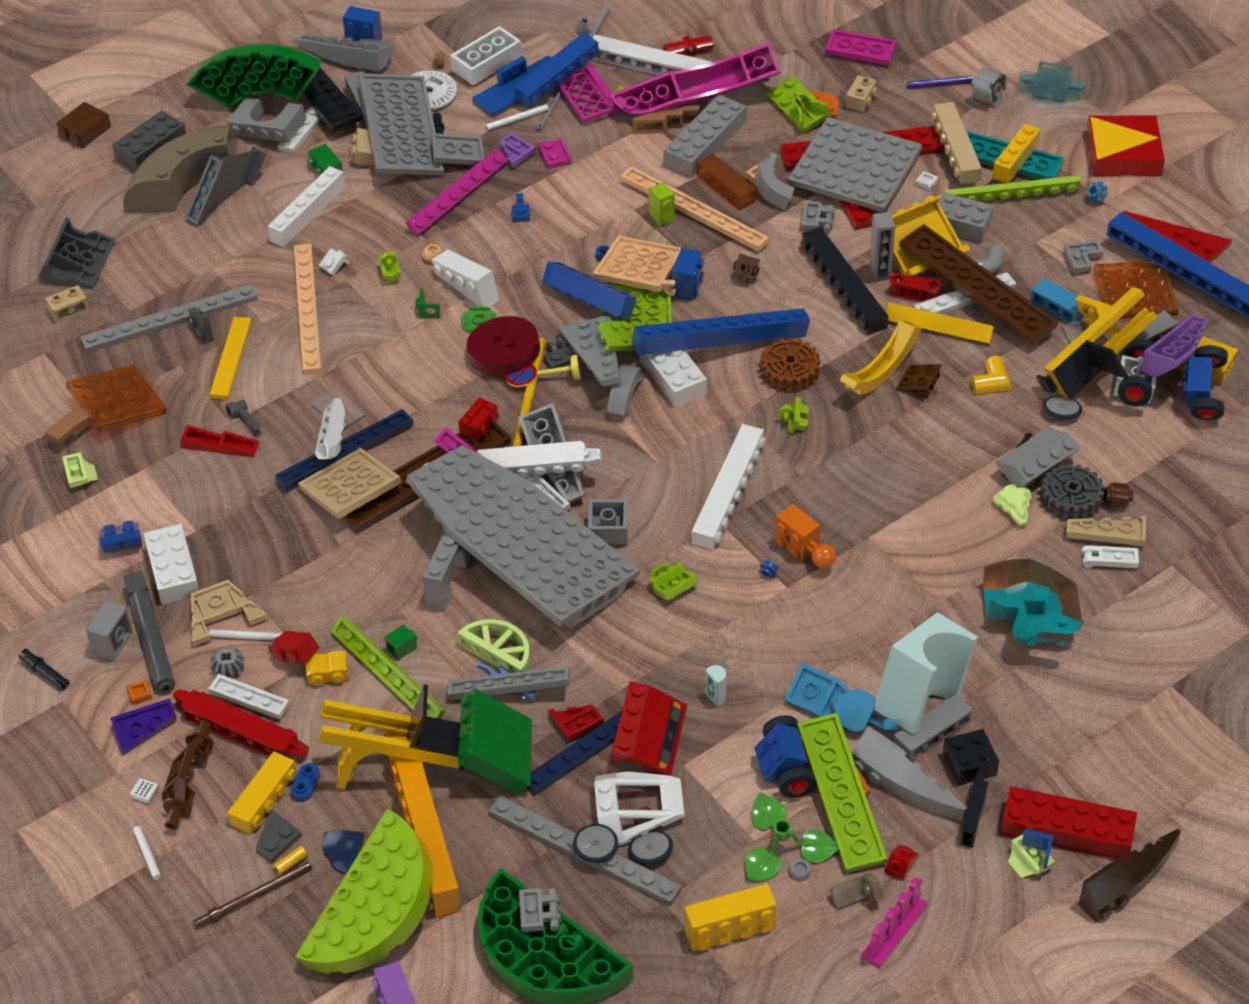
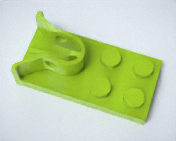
M794 75L766 93L767 97L803 134L831 116L827 103L820 102Z

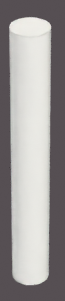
M136 826L133 828L135 837L153 880H158L161 878V874L142 828Z

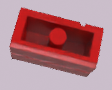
M479 397L458 421L460 434L469 436L476 441L482 435H486L489 426L492 423H496L499 418L497 405Z

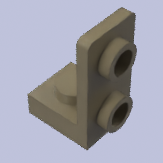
M869 873L830 888L836 908L847 906L868 897L875 901L884 898L878 877Z

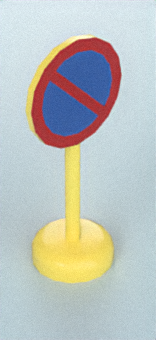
M577 354L572 355L570 358L571 366L537 371L536 367L530 364L519 372L505 375V379L510 386L524 387L534 382L537 375L572 370L573 378L581 380L579 358Z

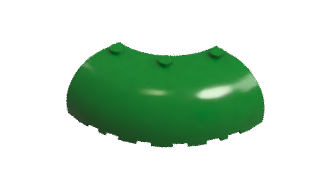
M274 43L238 45L216 53L204 61L189 77L186 85L230 109L248 94L257 95L265 94V92H274L275 95L297 102L317 74L321 58L298 48Z

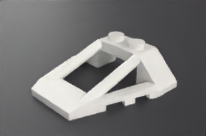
M628 771L599 775L594 780L598 822L608 826L616 833L618 846L631 842V839L638 835L644 836L649 833V830L660 825L664 827L685 817L680 778ZM619 786H659L662 810H619L617 795ZM620 818H656L624 831Z

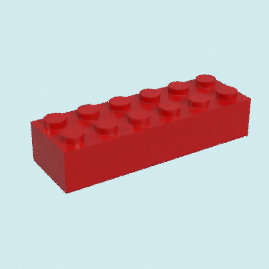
M1010 786L1001 835L1017 838L1024 833V830L1042 832L1053 836V846L1115 859L1122 857L1125 860L1129 858V853L1131 852L1137 812Z

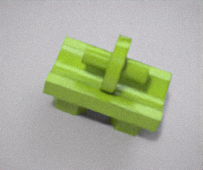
M396 252L378 254L383 279H386L387 283L397 282V277H401Z
M795 397L793 405L785 404L779 409V417L784 421H788V433L793 434L796 429L805 431L808 426V419L804 418L808 415L809 406L801 404L800 397Z

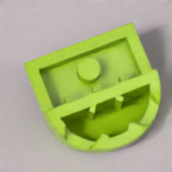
M676 562L675 566H668L667 563L662 564L651 571L652 577L649 578L653 592L666 601L674 599L676 595L689 590L693 585L699 583L697 576L688 572L685 569L684 563Z

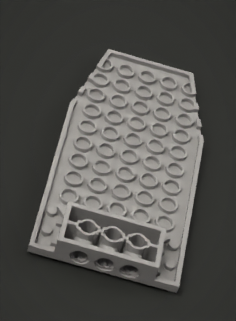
M463 445L407 475V483L418 497H422L425 501L424 505L427 509L432 510L437 522L443 524L444 531L559 627L565 624L571 629L623 595L626 584L640 574L641 570L529 480Z

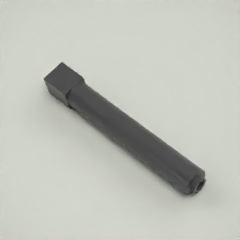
M143 571L124 575L126 589L155 688L159 692H169L174 688L175 680Z

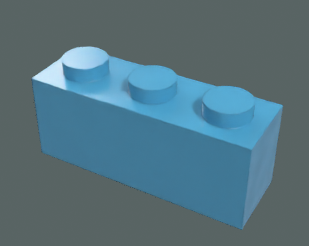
M1044 278L1032 289L1030 302L1075 327L1085 317L1077 308L1078 304L1075 298L1078 296Z

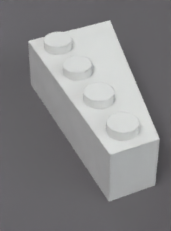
M446 250L432 259L435 274L477 306L490 307L500 300L492 270L450 250Z

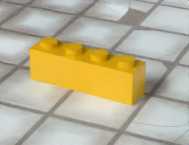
M1028 124L1023 125L994 162L993 179L1003 183L1011 181L1038 146L1040 129Z
M273 751L227 812L230 825L252 834L261 825L267 812L269 813L273 809L276 800L284 794L290 781L292 782L296 778L295 761Z

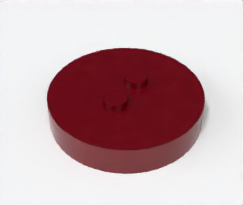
M516 316L497 317L480 324L471 332L466 344L472 366L479 372L492 376L509 375L525 369L536 360L541 348L536 327L530 321Z

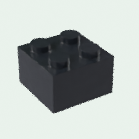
M984 729L944 739L943 755L958 786L974 782L979 769L985 771L984 779L997 776L999 759Z

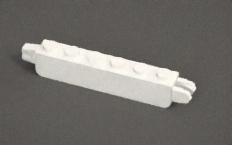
M582 441L482 449L477 451L483 457L521 477L527 476V474L544 475L545 473L560 474L566 471L581 472L582 470H589V465L600 463L602 460L600 449L587 448Z

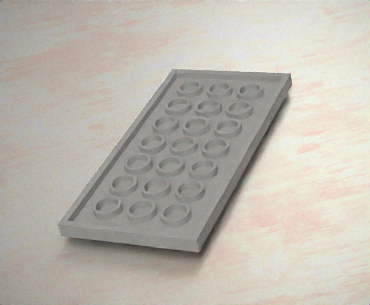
M359 73L358 81L376 173L443 175V164L434 162L431 134L436 133L424 76Z

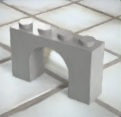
M246 97L228 119L227 124L233 126L235 136L289 143L307 117L303 105L288 103L283 111L274 119L259 122L258 120L264 113L260 99Z
M444 532L423 575L426 606L443 611L446 610L452 597L450 577L453 564L466 567L472 555L446 532Z

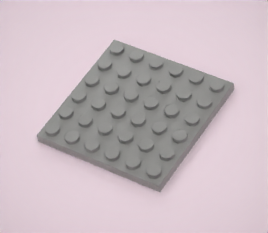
M827 117L790 174L788 184L884 213L922 150V144Z

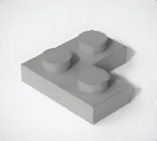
M1099 240L1064 244V252L1074 274L1091 271L1092 266L1089 259L1103 257L1104 251Z

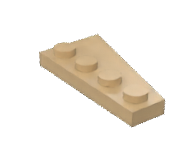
M1139 516V519L1131 520L1130 517H1122V520L1103 518L1100 521H1094L1093 518L1068 519L1066 538L1145 547L1146 516Z

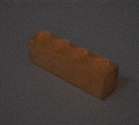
M713 153L697 161V175L737 209L742 210L756 202V188Z

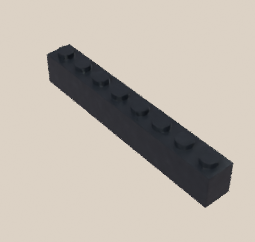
M819 227L802 233V241L800 242L802 250L806 251L810 261L815 263L818 271L824 275L826 282L833 287L835 294L839 295L842 299L843 305L848 307L852 317L857 319L861 329H864L868 335L888 329V314L824 230Z

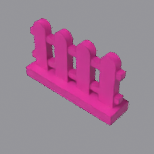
M914 877L907 893L903 892L899 896L897 906L894 909L890 908L888 910L885 921L882 924H877L870 943L863 950L861 958L880 969L916 923L928 905V902L920 898L922 894L920 892L923 883L922 879Z

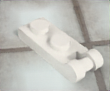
M1084 546L1082 548V555L1084 556L1082 561L1085 568H1092L1093 566L1138 568L1139 565L1138 548Z

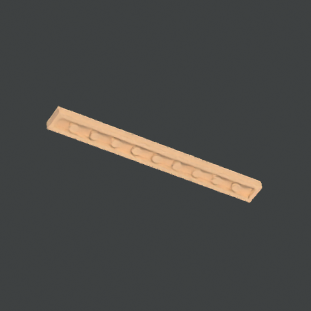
M632 166L621 175V181L648 195L650 187L662 183ZM667 185L675 194V209L758 252L769 243L768 236Z
M294 245L303 375L322 373L312 245Z

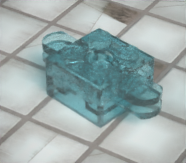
M1040 61L1037 73L1029 71L1020 73L1019 85L1021 87L1033 88L1032 98L1066 103L1068 94L1082 96L1086 88L1085 80L1071 78L1073 66Z

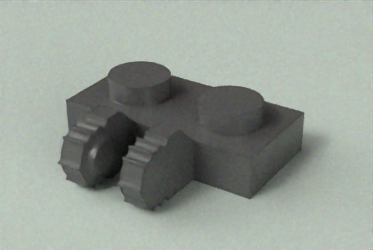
M562 337L557 338V344L560 347L558 350H556L552 341L547 342V348L550 353L544 355V361L550 369L570 365L571 356L576 355L571 345L566 346Z

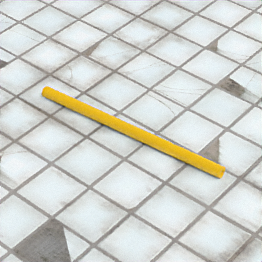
M539 338L541 345L540 353L532 363L537 371L540 370L546 344L544 338ZM537 378L526 386L520 416L530 412ZM518 420L512 447L522 446L524 432L520 420Z

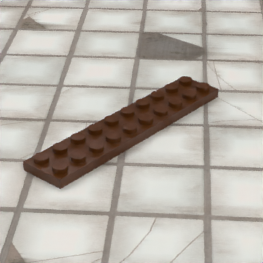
M925 224L900 241L899 246L1033 346L1057 328L1058 322Z
M492 423L487 434L482 435L477 441L469 436L460 434V432L456 434L476 451L502 448L511 442V436L497 423ZM437 445L395 469L393 472L400 476L402 483L365 503L362 507L353 510L343 518L358 532L418 496L407 483V475L423 467L426 463L445 455L447 452Z

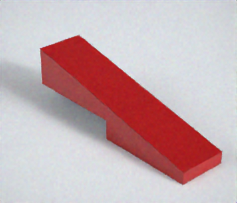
M187 425L181 438L180 447L254 458L260 441L223 431L221 435Z

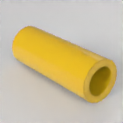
M299 846L275 863L273 868L280 876L305 859L308 854L302 846Z

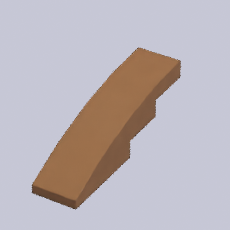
M699 105L669 108L633 118V134L667 132V128H681L683 123H691L699 115Z
M102 397L92 400L58 420L45 431L46 436L61 444L70 435L76 437L85 428L88 430L92 429L115 408V405Z

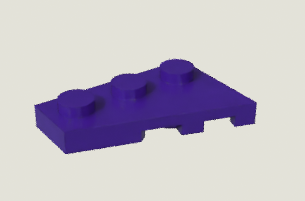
M169 698L111 717V722L122 754L125 755L177 718Z

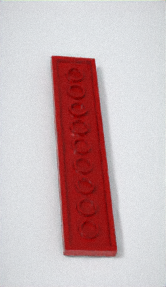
M935 126L882 132L922 144V150L918 156L945 152V146L941 144L940 134L936 132ZM812 141L781 144L780 150L787 172L794 170Z

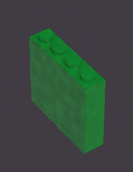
M475 688L463 695L460 701L458 764L515 794H519L531 785L532 719Z

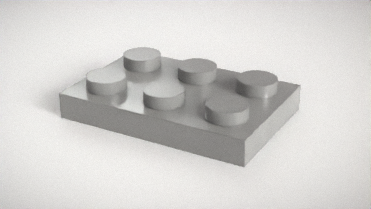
M431 134L434 162L476 165L485 158L481 137Z

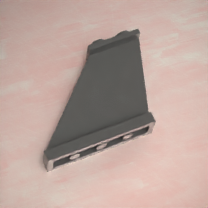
M252 147L251 151L223 158L210 155L185 218L196 225H202L205 215L243 184L248 182L254 185L266 153Z

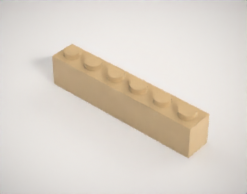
M954 102L935 104L933 112H931V119L936 124V132L940 134V141L945 146V153L949 155L950 166L954 168L955 177L958 178L960 184L981 181V165Z

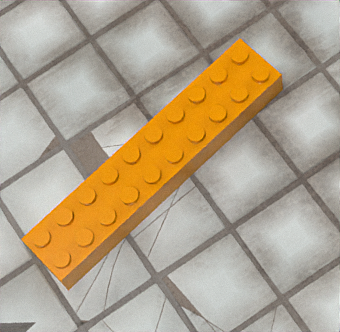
M390 731L382 733L384 737L409 741L406 734ZM386 755L389 757L390 770L394 775L395 788L399 793L400 806L403 807L404 820L424 843L430 856L433 884L430 885L429 910H434L436 918L461 912L458 885L421 761Z

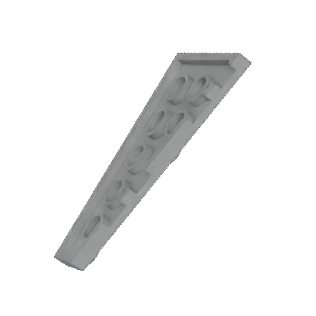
M610 315L557 327L559 334L563 335L565 341L571 345L572 350L578 355L580 360L585 362L586 367L593 372L594 377L602 387L621 383L616 351L605 350L606 340L602 341L601 333L597 327L601 321H611Z

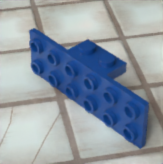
M547 55L527 67L526 59L522 56L497 70V84L472 97L473 101L492 116L519 102L515 98L514 86L551 57Z

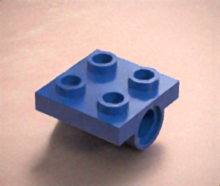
M133 520L125 521L120 526L110 524L100 529V542L103 552L121 549L120 542L122 541L125 548L142 545L139 524Z

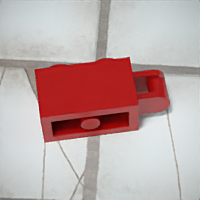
M284 631L268 646L269 651L274 654L278 661L306 664L320 648L311 633Z

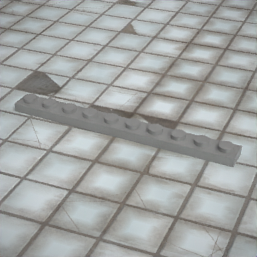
M252 284L80 337L86 353L186 323L190 317L188 309L193 307L203 311V315H212L257 301L258 297Z
M499 796L489 809V816L669 906L673 904L682 891L681 885L616 853L610 859L599 863H591L581 859L573 847L576 833L502 796Z

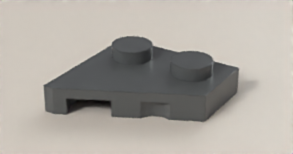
M196 307L188 309L190 316L188 322L192 328H196L198 336L200 338L203 337L207 343L214 341L209 315H203V311L198 310Z
M272 810L257 843L256 851L272 864L302 837L301 831Z

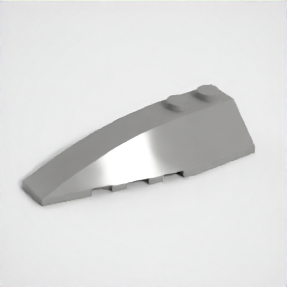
M301 35L294 39L296 44L322 58L342 65L356 67L357 70L368 69L371 72H380L381 69L387 67L394 48V43L363 38L360 41H353V38L348 37L337 40V37L332 36L323 39V36Z
M554 403L519 416L528 445L569 442ZM579 472L547 473L561 495L568 502L585 497Z
M868 726L852 752L855 766L860 773L867 776L874 784H878L885 790L913 805L935 814L964 822L967 807L947 789L943 791L938 781L932 775L928 778L920 770L922 768L920 764L916 761L912 763L905 757L907 753L872 727Z

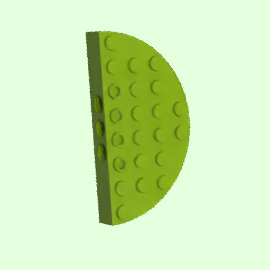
M386 809L295 957L305 968L330 974V972L349 973L367 968L390 955L389 952L398 944L402 945L420 923L430 900V885L433 884L432 864L424 843L402 817Z

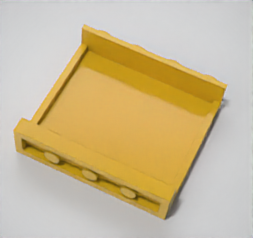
M932 195L926 198L924 202H916L906 210L904 208L899 209L892 215L895 224L893 258L904 275L920 276L931 271V269L899 246L902 239L923 224L963 253L967 254L971 250L968 244H961L938 202L941 195L936 197Z

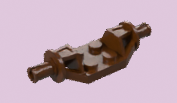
M206 720L199 722L197 732L187 734L185 739L187 746L173 760L162 791L164 799L163 808L169 813L164 825L170 830H176L180 818L187 817L192 812L191 803L196 792L186 784L191 775L189 771L190 766L193 764L201 765L207 759L209 751L214 746L213 740L208 736L212 724Z

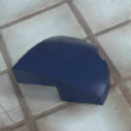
M334 830L324 833L325 856L328 855L331 860V866L344 875L347 874L360 852L365 838L363 832Z

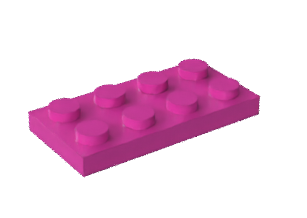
M833 29L825 49V54L889 66L897 40Z

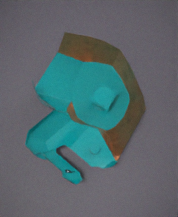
M1012 559L984 567L983 591L987 619L1015 620L1012 627V637L1025 645L1056 642L1060 646H1069L1064 641H1055L1054 639L1037 636L1043 632L1070 634L1077 632L1082 626L1084 619L1082 620L1077 585L1054 569L1032 559Z

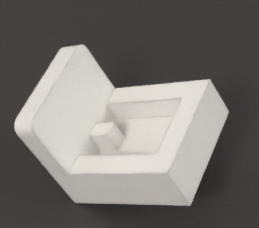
M331 248L319 266L334 276L343 262L348 265L350 262L346 259L347 255L340 250L336 252Z

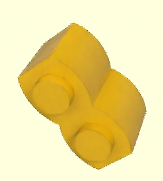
M333 651L327 654H314L306 663L308 684L320 686L328 682L341 683L348 680L346 652Z

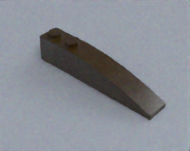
M1176 829L1160 837L1155 845L1150 842L1144 845L1141 852L1134 850L1129 853V858L1124 860L1120 857L1085 879L1078 905L1096 923L1101 919L1110 917L1117 908L1125 907L1130 899L1138 894L1167 862L1178 844L1181 831Z

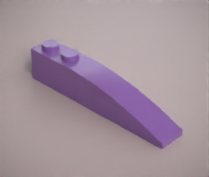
M1194 314L1190 315L1144 351L1141 371L1146 372L1149 376L1158 377L1183 363L1195 353L1209 323V319Z

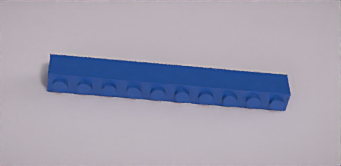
M1123 212L1108 223V237L1249 318L1248 284Z
M804 308L635 326L632 345L637 355L804 337L807 335L810 318Z

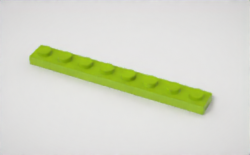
M1080 175L950 189L944 190V193L987 202L995 199L1005 200L1013 197L1022 198L1031 195L1040 196L1049 193L1074 192L1079 189L1081 178Z
M340 616L331 632L414 710L422 688L346 616ZM428 694L427 716L441 719L446 710Z

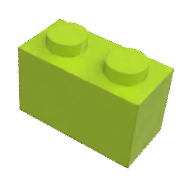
M664 182L649 188V214L660 226L675 220V194Z

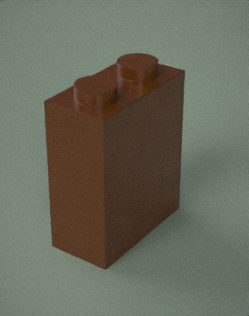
M86 102L80 104L56 123L58 134L61 138L82 148H85L111 127L109 114Z

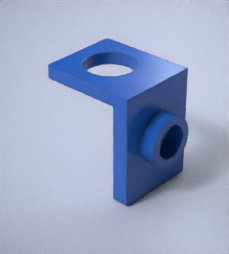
M1024 830L1022 845L1046 850L1043 868L1047 869L1053 836L1042 832Z

